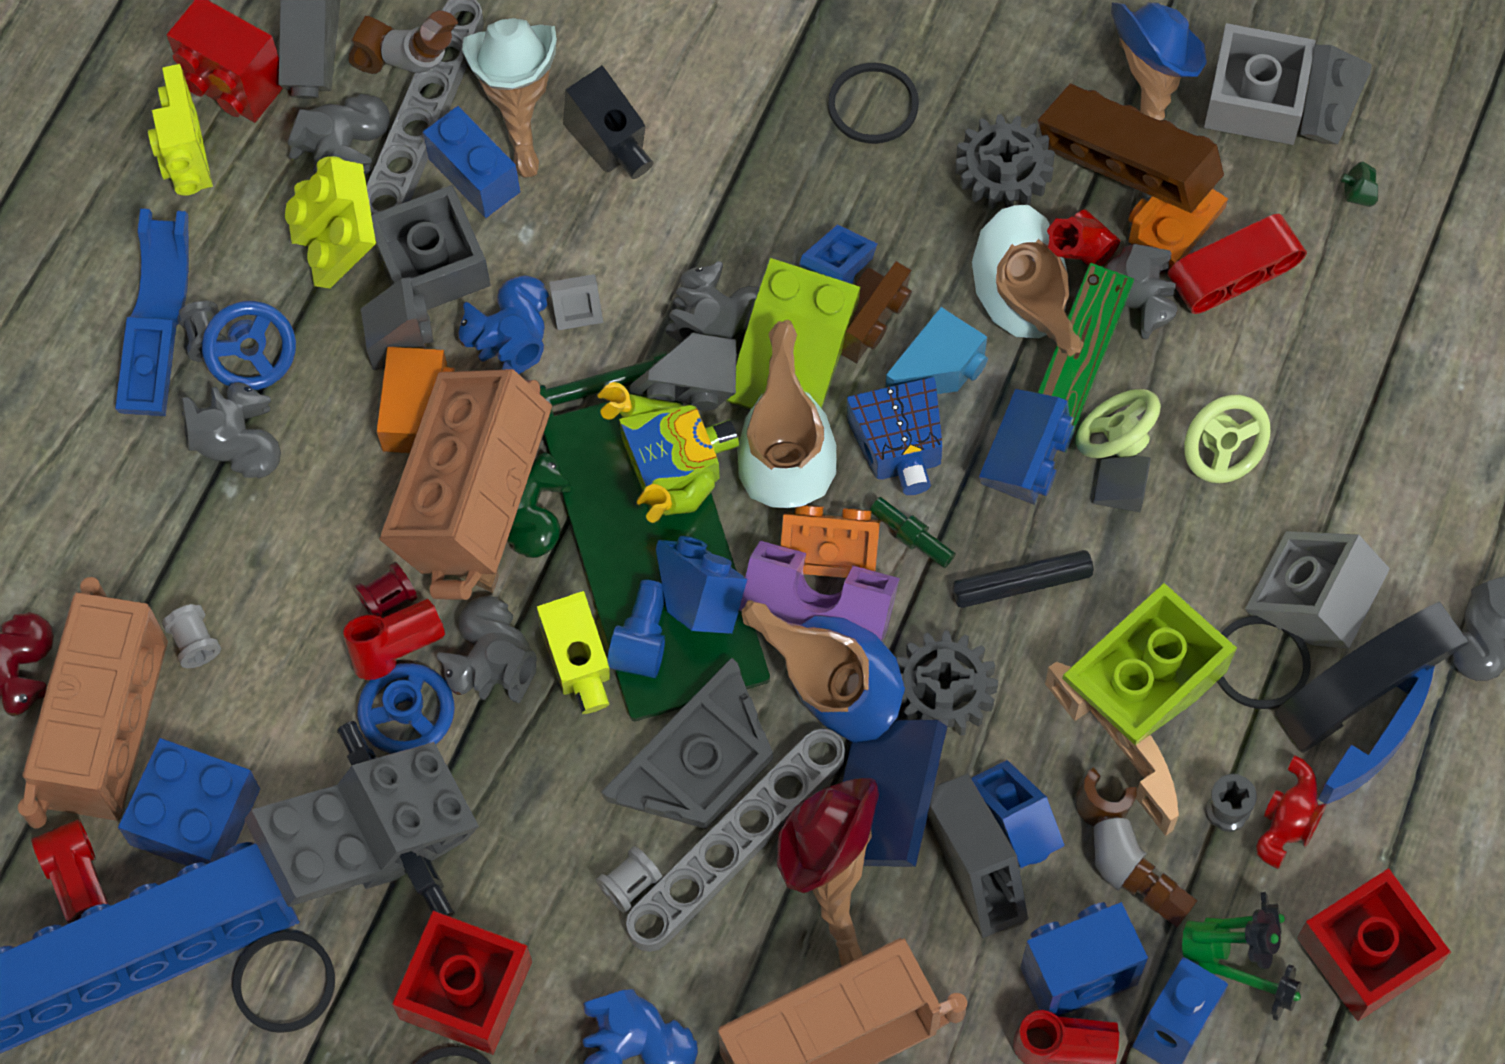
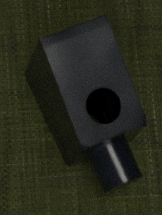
M603 65L565 90L563 125L603 171L610 172L621 165L632 179H637L652 167L653 161L643 150L646 126Z

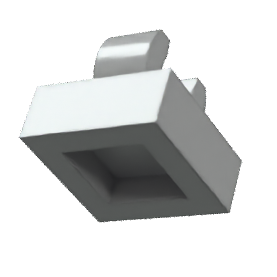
M595 274L549 282L558 330L603 323Z

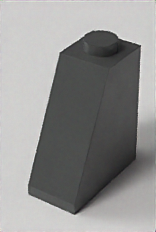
M280 0L279 85L287 91H292L291 97L316 99L319 98V91H331L341 0Z
M967 773L953 780L940 783L934 787L927 815L929 825L982 938L1028 920L1017 855L969 774Z

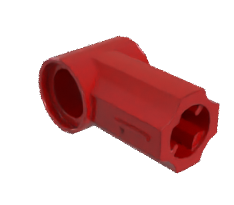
M1086 209L1079 211L1068 219L1056 218L1047 229L1049 235L1048 248L1055 255L1061 258L1082 260L1087 266L1090 263L1103 266L1120 245V239Z
M426 599L384 618L377 615L356 617L344 627L343 635L355 675L361 679L375 680L391 673L395 668L397 658L443 639L445 631L435 606L429 599Z
M79 819L31 839L38 862L48 880L51 879L62 913L68 924L81 919V914L87 909L100 904H108L92 862L96 860L94 850Z
M1037 1010L1028 1014L1019 1025L1014 1035L1013 1048L1018 1059L1025 1064H1116L1120 1032L1117 1022L1058 1017L1052 1012ZM1031 1028L1044 1030L1051 1039V1047L1047 1049L1035 1048L1027 1039V1030Z

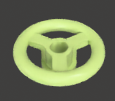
M1134 389L1107 399L1097 406L1081 423L1076 434L1077 449L1084 456L1090 458H1104L1115 454L1118 458L1137 455L1149 443L1150 437L1148 432L1154 426L1160 414L1161 404L1159 398L1149 390ZM1127 405H1130V406L1127 407L1124 411L1115 413V414L1112 415L1111 417H1107V416H1109L1110 414H1112L1113 412H1115L1116 410H1118V409H1120V408H1122V407H1125V406H1127ZM1143 411H1145L1142 418L1138 420L1137 416L1140 415ZM1103 432L1109 442L1102 444L1090 443V436L1092 433Z
M1244 395L1223 396L1201 409L1192 420L1184 442L1185 458L1192 472L1199 478L1211 483L1231 482L1249 473L1262 459L1269 444L1270 420L1265 409L1259 402ZM1241 409L1248 412L1253 418L1238 424L1224 411ZM1256 435L1254 444L1248 454L1240 462L1228 468L1232 452L1240 446L1241 441ZM1199 441L1215 453L1211 468L1204 464L1200 458Z

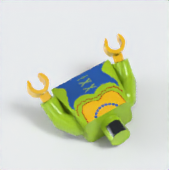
M616 382L606 385L597 394L598 398L610 401L600 410L601 415L607 420L613 419L619 413L624 417L619 419L621 437L643 490L636 503L638 505L646 503L650 508L646 519L651 523H655L662 514L673 515L696 511L714 489L715 482L720 478L719 462L716 454L739 446L738 437L731 420L729 419L705 428L696 406H683L680 403L629 394L623 385Z

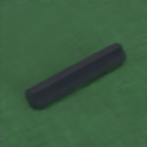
M1081 550L956 580L953 582V596L957 606L965 608L1087 579L1093 575L1094 566L1089 552Z

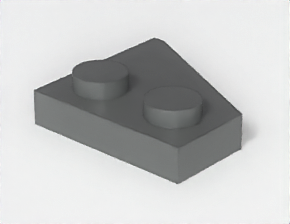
M1315 44L1301 135L1322 144H1339L1371 72L1372 64L1333 45Z

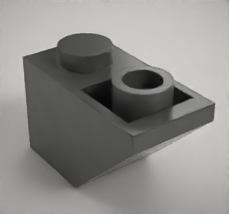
M411 277L400 279L361 308L366 347L373 370L385 368L388 347L426 349V343L434 342L424 293H414Z
M692 333L630 385V394L646 396L649 399L690 403V405L696 406L697 410L701 411L718 408L720 404L736 393V340Z

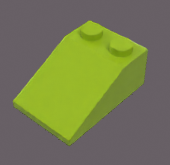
M770 258L736 364V393L727 399L726 402L747 409L753 408L766 390L769 360L772 356L769 332L778 321L790 320L797 333L793 351L795 375L803 391L809 393L822 409L842 353L846 330L852 323L859 303L860 287Z
M1163 583L1063 674L1062 679L1134 745H1137L1195 703L1225 675L1237 647Z

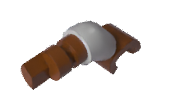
M438 10L433 12L420 27L412 30H394L385 23L365 15L352 38L354 46L349 53V63L354 68L369 74L381 72L385 63L412 73L426 72L437 66L443 59L445 48L452 39L451 31L458 22L451 13Z
M1093 767L1088 771L1076 794V808L1081 818L1086 823L1094 826L1096 868L1101 876L1117 891L1124 888L1133 896L1139 892L1145 897L1142 901L1143 904L1178 928L1198 900L1179 887L1178 883L1165 873L1161 877L1155 874L1153 871L1156 866L1144 858L1147 853L1139 847L1131 822L1125 819L1136 799L1137 787L1125 788L1119 802L1106 801L1097 794L1095 787L1101 776Z

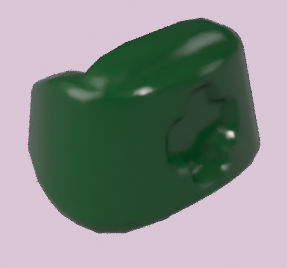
M1359 162L1348 174L1343 173L1341 175L1340 181L1344 183L1345 199L1347 202L1372 207L1377 203L1378 184L1376 183V169L1365 162Z

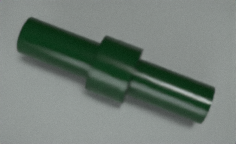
M879 497L870 508L871 513L897 532L896 538L911 550L917 547L943 568H946L952 562L956 553L928 533L929 527L914 515L907 517L882 497Z

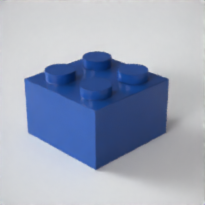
M159 738L118 829L130 846L186 866L199 862L209 864L225 857V852L235 846L245 825L244 819L251 811L259 794L260 787L249 769Z
M1105 902L1094 904L1082 910L1077 915L1079 919L1064 926H1060L1058 921L1051 922L1035 929L1030 934L1032 939L1026 942L1020 968L1039 1010H1046L1061 1017L1138 985L1148 956L1122 902L1107 907Z

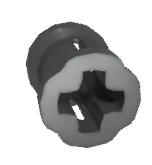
M212 301L192 302L179 310L178 322L186 329L189 340L187 353L192 361L205 362L202 353L204 332L211 319L219 312L217 304ZM219 333L217 341L227 340V338Z
M1228 774L1218 779L1211 791V798L1206 804V815L1209 822L1224 832H1234L1241 829L1249 819L1257 800L1254 785L1246 777L1239 774ZM1230 797L1232 804H1240L1239 808L1232 809L1230 802H1222L1223 798Z

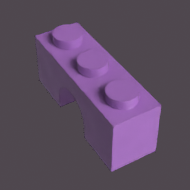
M763 541L758 543L749 559L745 577L748 580L740 604V611L745 607L747 601L751 600L766 604L771 613L790 624L801 625L814 616L846 618L873 632L883 641L888 631L900 578L853 566L844 582L843 590L837 594L824 595L814 591L805 581L803 567L806 553Z

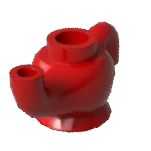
M1296 755L1292 758L1287 771L1295 774L1298 782L1287 790L1285 794L1278 790L1275 791L1264 813V817L1271 820L1270 828L1258 839L1256 844L1258 857L1264 863L1278 870L1287 854V851L1283 850V846L1286 843L1301 841L1306 848L1327 806V803L1318 804L1317 778L1312 767Z

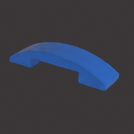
M1434 667L1428 671L1426 668H1423L1396 686L1408 693V696L1370 754L1367 755L1351 745L1326 782L1318 800L1324 804H1329L1347 796L1367 783L1390 761L1404 742L1422 709L1432 682Z

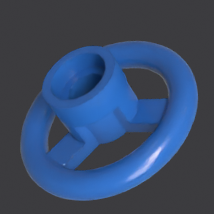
M242 301L223 308L207 325L202 340V353L205 364L218 381L228 387L235 382L243 383L253 390L269 387L280 380L289 370L296 351V338L288 319L276 308L258 301ZM243 315H256L253 321L240 320L234 323L228 331L227 340L217 341L220 331L228 322ZM270 322L277 328L282 340L281 355L274 366H272L263 352L266 345L264 333ZM247 338L256 340L252 348L244 349L240 347L242 341ZM236 355L244 360H251L261 375L254 377L235 375L221 364L218 357Z
M401 663L396 664L391 673L386 676L368 681L358 701L357 716L360 728L368 741L378 749L393 754L435 742V744L439 743L452 724L455 703L447 682L437 672L420 664ZM408 678V680H398L391 683L383 693L382 701L384 706L372 709L377 693L386 684L396 679ZM424 682L435 690L440 702V713L434 726L422 714L423 697L421 689ZM409 701L413 703L411 708L406 711L397 709L398 705L402 702ZM396 720L401 724H410L421 737L410 741L393 740L383 735L376 725Z

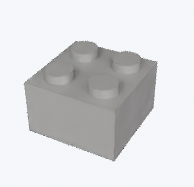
M1226 23L1204 128L1294 145L1302 117L1316 40Z

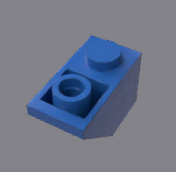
M680 536L678 542L658 540L656 553L667 612L691 631L732 633L748 579L731 568L732 562L730 560L714 555L706 550L707 544L699 539Z

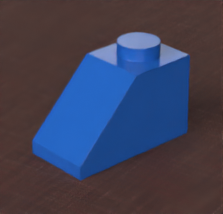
M1008 760L971 778L1015 851L1020 868L1029 864L1040 863L1050 853L1065 846L1047 796Z

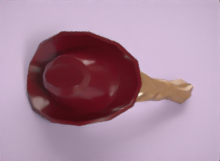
M873 778L848 780L818 791L793 808L778 837L777 867L787 888L807 893L813 890L815 897L821 905V917L829 923L830 934L837 940L836 945L839 948L842 966L863 956L857 943L849 910L851 891L862 877L866 846L872 838L871 827L879 796L877 782Z

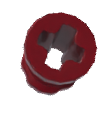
M397 562L390 564L388 572L368 584L358 583L354 586V590L367 613L380 616L381 618L383 613L403 601L413 602L418 599L413 585Z

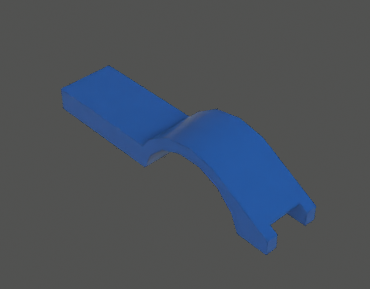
M140 208L137 233L141 249V279L136 306L131 316H128L126 319L115 409L120 414L166 416L176 327L179 324L177 316L179 315V310L185 306L188 287V214L186 211H177L176 221L152 220L150 209Z

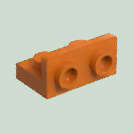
M1212 189L1192 213L1153 196L1149 201L1142 198L1134 207L1128 219L1132 223L1128 242L1170 250V269L1176 262L1187 256L1223 212L1228 198Z
M804 505L795 507L794 512H785L783 514L781 546L806 553L803 574L847 578L853 566L876 572L881 520L871 519L870 510L843 508L842 517L823 515V506Z

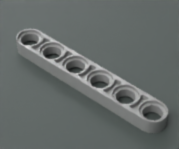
M449 0L442 9V11L449 12L453 16L460 11H469L475 15V19L465 26L456 25L451 31L452 39L447 47H454L460 52L455 60L451 62L440 61L434 68L426 72L414 74L367 183L371 215L381 212L372 207V203L379 196L391 195L397 200L395 206L410 201L428 161V153L423 134L410 136L405 133L404 129L408 123L414 120H422L430 127L448 113L468 66L462 52L463 39L483 30V14L477 0ZM436 83L444 87L442 95L434 99H426L420 94L422 88L427 84ZM405 157L410 159L413 165L405 173L397 174L388 169L391 161L396 158Z
M817 729L807 734L631 909L627 916L626 926L629 939L635 947L642 951L652 952L667 945L782 829L793 808L820 791L840 771L844 764L845 747L843 740L837 733L828 729ZM816 743H829L835 748L837 756L831 763L819 765L810 759L808 754L810 748ZM793 776L802 783L803 790L796 798L784 799L775 792L774 786L776 782L782 777ZM751 810L761 811L767 816L768 825L760 833H748L740 825V819L743 814ZM718 844L726 845L734 853L731 864L720 869L710 866L705 860L709 848ZM688 879L697 884L699 893L695 900L684 904L678 903L670 895L671 887L678 880ZM653 914L661 918L664 922V927L660 935L652 939H646L637 934L635 925L643 915Z

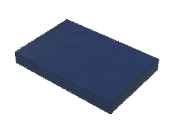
M895 720L889 729L877 739L857 743L852 742L843 782L859 778H873L877 782L879 793L871 827L872 838L866 846L863 866L916 867L947 731V726L941 721Z

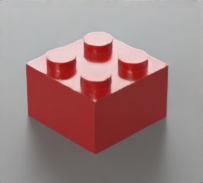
M194 0L166 34L173 52L172 57L177 64L181 65L190 92L199 97L206 95L217 101L219 106L233 117L241 115L256 123L283 89L279 85V57L272 35L209 0Z
M1389 868L1307 920L1297 937L1357 1022L1438 970L1451 953L1450 949Z
M432 911L392 1005L399 1019L494 1055L532 964L528 946Z

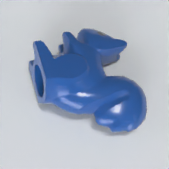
M527 275L507 280L502 284L497 294V303L501 311L488 317L470 303L465 302L463 305L465 314L458 333L461 345L464 347H475L477 350L483 349L478 356L481 362L498 356L501 362L505 361L502 370L513 369L520 374L537 364L544 350L542 339L545 330L544 321L539 312L545 310L547 307L546 299L549 297L544 283L537 278Z
M634 989L621 990L583 1003L585 1014L596 1018L599 1032L583 1039V1045L587 1048H599L600 1050L586 1058L583 1064H623L624 1060L638 1055L641 1056L644 1064H695L698 1046L690 1029L683 1028L677 1020L664 1023L658 1009L646 999L638 996Z

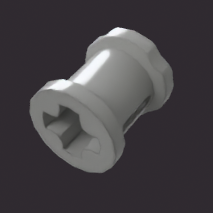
M190 604L172 611L162 622L165 632L173 635L179 648L178 660L183 668L202 666L216 658L221 651L218 641L210 637L203 622L205 613L201 605Z
M633 846L628 851L629 857L609 875L601 874L596 878L598 886L606 897L623 913L631 909L630 902L650 884L656 885L662 879L658 868L636 846Z

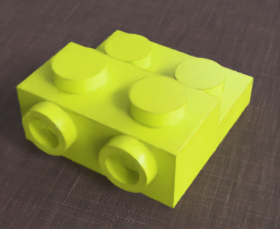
M176 64L162 68L166 86L158 87L162 108L152 110L155 128L148 130V136L154 157L157 156L163 180L171 178L177 195L187 196L195 194L201 189L213 187L198 113L181 65Z
M334 156L319 160L316 164L317 172L310 180L301 181L294 186L295 195L286 203L285 219L289 224L292 244L308 246L307 260L312 269L314 286L329 289L376 244L363 164L345 161Z

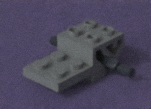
M355 721L347 722L337 729V733H339L349 752L347 758L352 765L337 785L252 809L244 819L288 907L363 884L365 889H369L397 880L407 872L417 893L424 897L431 913L436 911L452 917L455 912L452 910L442 890L444 885L431 861L467 841L479 827L435 742L377 758L374 751L368 748Z

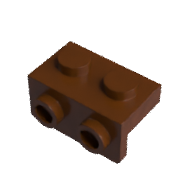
M895 261L885 276L871 268H867L855 284L860 287L859 303L852 323L846 330L841 355L857 364L868 347L872 350L877 347L888 328L885 325L893 312L898 315L911 297L912 290L908 288L912 270Z

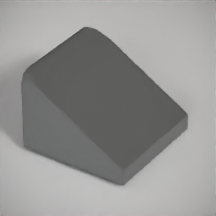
M1135 456L1101 459L1093 504L1140 513L1151 458Z

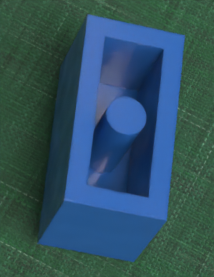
M459 106L423 131L429 160L485 218L521 192L516 164Z

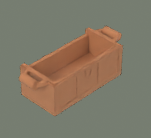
M513 369L438 373L379 538L381 542L421 574H432L430 594L433 599L467 600L472 594V588L482 574H496L552 409V405L540 395L538 381L524 380ZM444 575H467L466 580H443Z
M94 577L85 578L80 584L81 593L76 592L73 595L22 775L26 780L24 799L18 804V811L32 828H40L45 825L47 809L115 821L121 818L168 640L148 604L108 598L101 584Z
M899 938L719 1027L720 1055L725 1064H878L936 1035L937 1030L948 1023L961 1022L965 1017L967 999L961 993H953L948 997L947 1001L939 1004L905 938Z

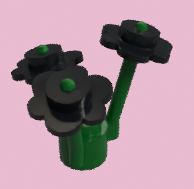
M1261 892V909H1256L1253 916L1225 919L1206 917L1204 922L1189 920L1185 924L1182 938L1183 957L1192 962H1199L1200 967L1212 974H1217L1276 995L1271 1011L1273 1020L1279 1021L1283 1010L1292 1011L1296 1001L1301 999V982L1295 980L1297 969L1293 965L1289 964L1287 966L1284 976L1279 984L1219 963L1220 959H1228L1231 943L1249 945V959L1251 962H1257L1259 968L1269 969L1271 966L1273 954H1276L1280 948L1281 923L1285 921V917L1283 914H1280L1278 903L1269 904L1266 892ZM1245 928V932H1230L1231 929Z

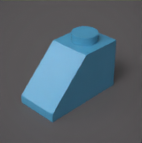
M941 307L886 374L885 388L934 377L937 394L959 391L968 378L972 381L976 380L988 362V357L985 356L987 336Z

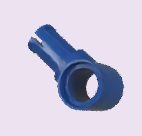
M642 580L640 582L631 617L625 619L623 626L617 625L614 629L607 659L609 669L651 678L657 677L665 645V635H661L662 629L659 626L665 602L661 583L652 580Z

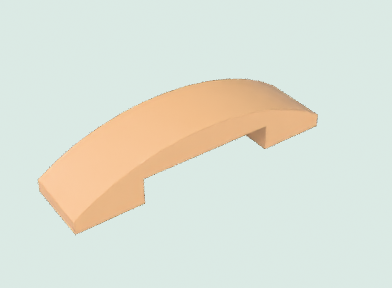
M1059 662L1050 665L1045 685L1074 721L1089 711L1092 712L1144 779L1140 781L1137 789L1136 800L1165 836L1171 833L1179 816L1177 796L1168 766L1152 736L1149 735L1140 743L1134 745L1062 679L1063 674L1071 668L1070 666Z

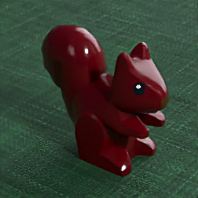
M36 613L14 614L11 620L5 621L1 625L0 698H2L4 711L10 716H18L24 713L38 699L44 698L46 694L47 684L45 682L19 677L20 665L37 663L46 657L53 648L54 634L52 627L46 619Z

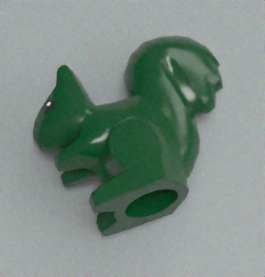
M541 454L533 462L507 542L513 546L514 552L525 555L527 558H538L550 552L557 543L561 530L558 518L551 511L537 506L541 493H568L573 490L568 479L563 477L556 459L550 454Z

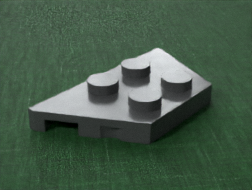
M731 658L601 791L603 798L607 802L706 829L773 760L772 749L759 722L757 711L742 679L738 663Z

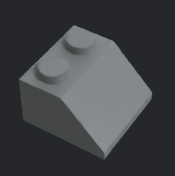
M1286 531L1245 610L1251 616H1258L1276 625L1280 630L1283 628L1303 638L1304 642L1308 644L1350 648L1390 568L1359 534Z

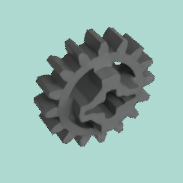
M1002 114L997 115L996 124L991 126L984 118L979 120L978 132L968 128L965 131L964 142L957 145L956 158L958 159H956L955 174L961 175V189L965 190L973 187L972 200L977 202L986 197L989 199L988 208L992 210L996 207L998 201L1004 202L1006 208L1014 206V201L1020 200L1023 205H1030L1032 193L1042 197L1045 193L1046 182L1052 181L1054 170L1052 166L1055 153L1052 150H1048L1050 138L1048 135L1036 137L1038 125L1035 123L1029 125L1026 129L1021 127L1020 116H1016L1012 124L1005 123Z
M945 630L941 641L935 642L933 637L926 633L923 638V647L919 648L912 642L908 643L906 654L909 659L897 657L905 687L900 706H907L904 712V720H915L916 718L919 720H939L947 726V730L948 727H955L960 736L965 735L967 721L979 727L983 722L981 710L992 711L995 699L990 695L997 693L998 680L989 678L995 672L996 665L994 661L981 662L984 658L985 648L981 645L970 650L968 648L969 636L965 634L959 639L958 643L951 642L950 632ZM936 658L927 667L921 666L928 660ZM958 661L964 663L969 669L964 668ZM939 680H949L950 689H941ZM920 700H925L933 709L925 706ZM961 702H969L964 707L953 711Z

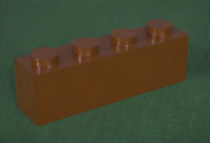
M1070 83L1037 120L1042 136L1048 135L1050 138L1048 150L1054 151L1056 155L1190 213L1196 209L1224 176L1217 144L1202 135L1196 136L1181 130L1167 120H1157L1145 115L1131 105H1121L1109 100L1095 90H1085Z

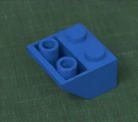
M1015 389L979 475L981 484L1035 505L1039 494L1047 496L1057 472L1054 469V456L1057 450L1061 452L1066 451L1075 428L1072 425L1074 417H1071L1069 414L1068 401L1055 396Z

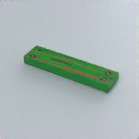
M1093 263L1089 264L1068 316L1072 323V330L1080 337L1084 345L1080 353H1075L1070 357L1067 353H1062L1061 349L1056 346L1038 391L1040 394L1055 396L1068 401L1069 414L1071 417H1074L1072 425L1075 426L1074 432L1134 284V278Z

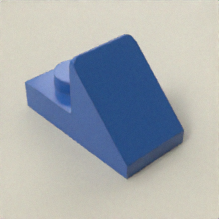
M837 224L802 255L800 267L852 284L855 275L873 259L878 244Z

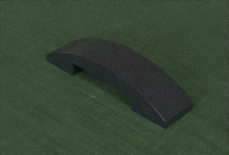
M1439 601L1397 623L1339 660L1283 703L1275 711V714L1300 751L1305 753L1344 727L1342 722L1423 668H1426L1428 671L1469 642Z

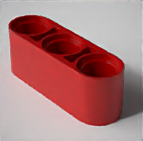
M1273 214L1183 257L1169 269L1167 274L1170 281L1176 284V290L1191 313L1200 314L1288 272L1305 258L1307 251L1283 215Z

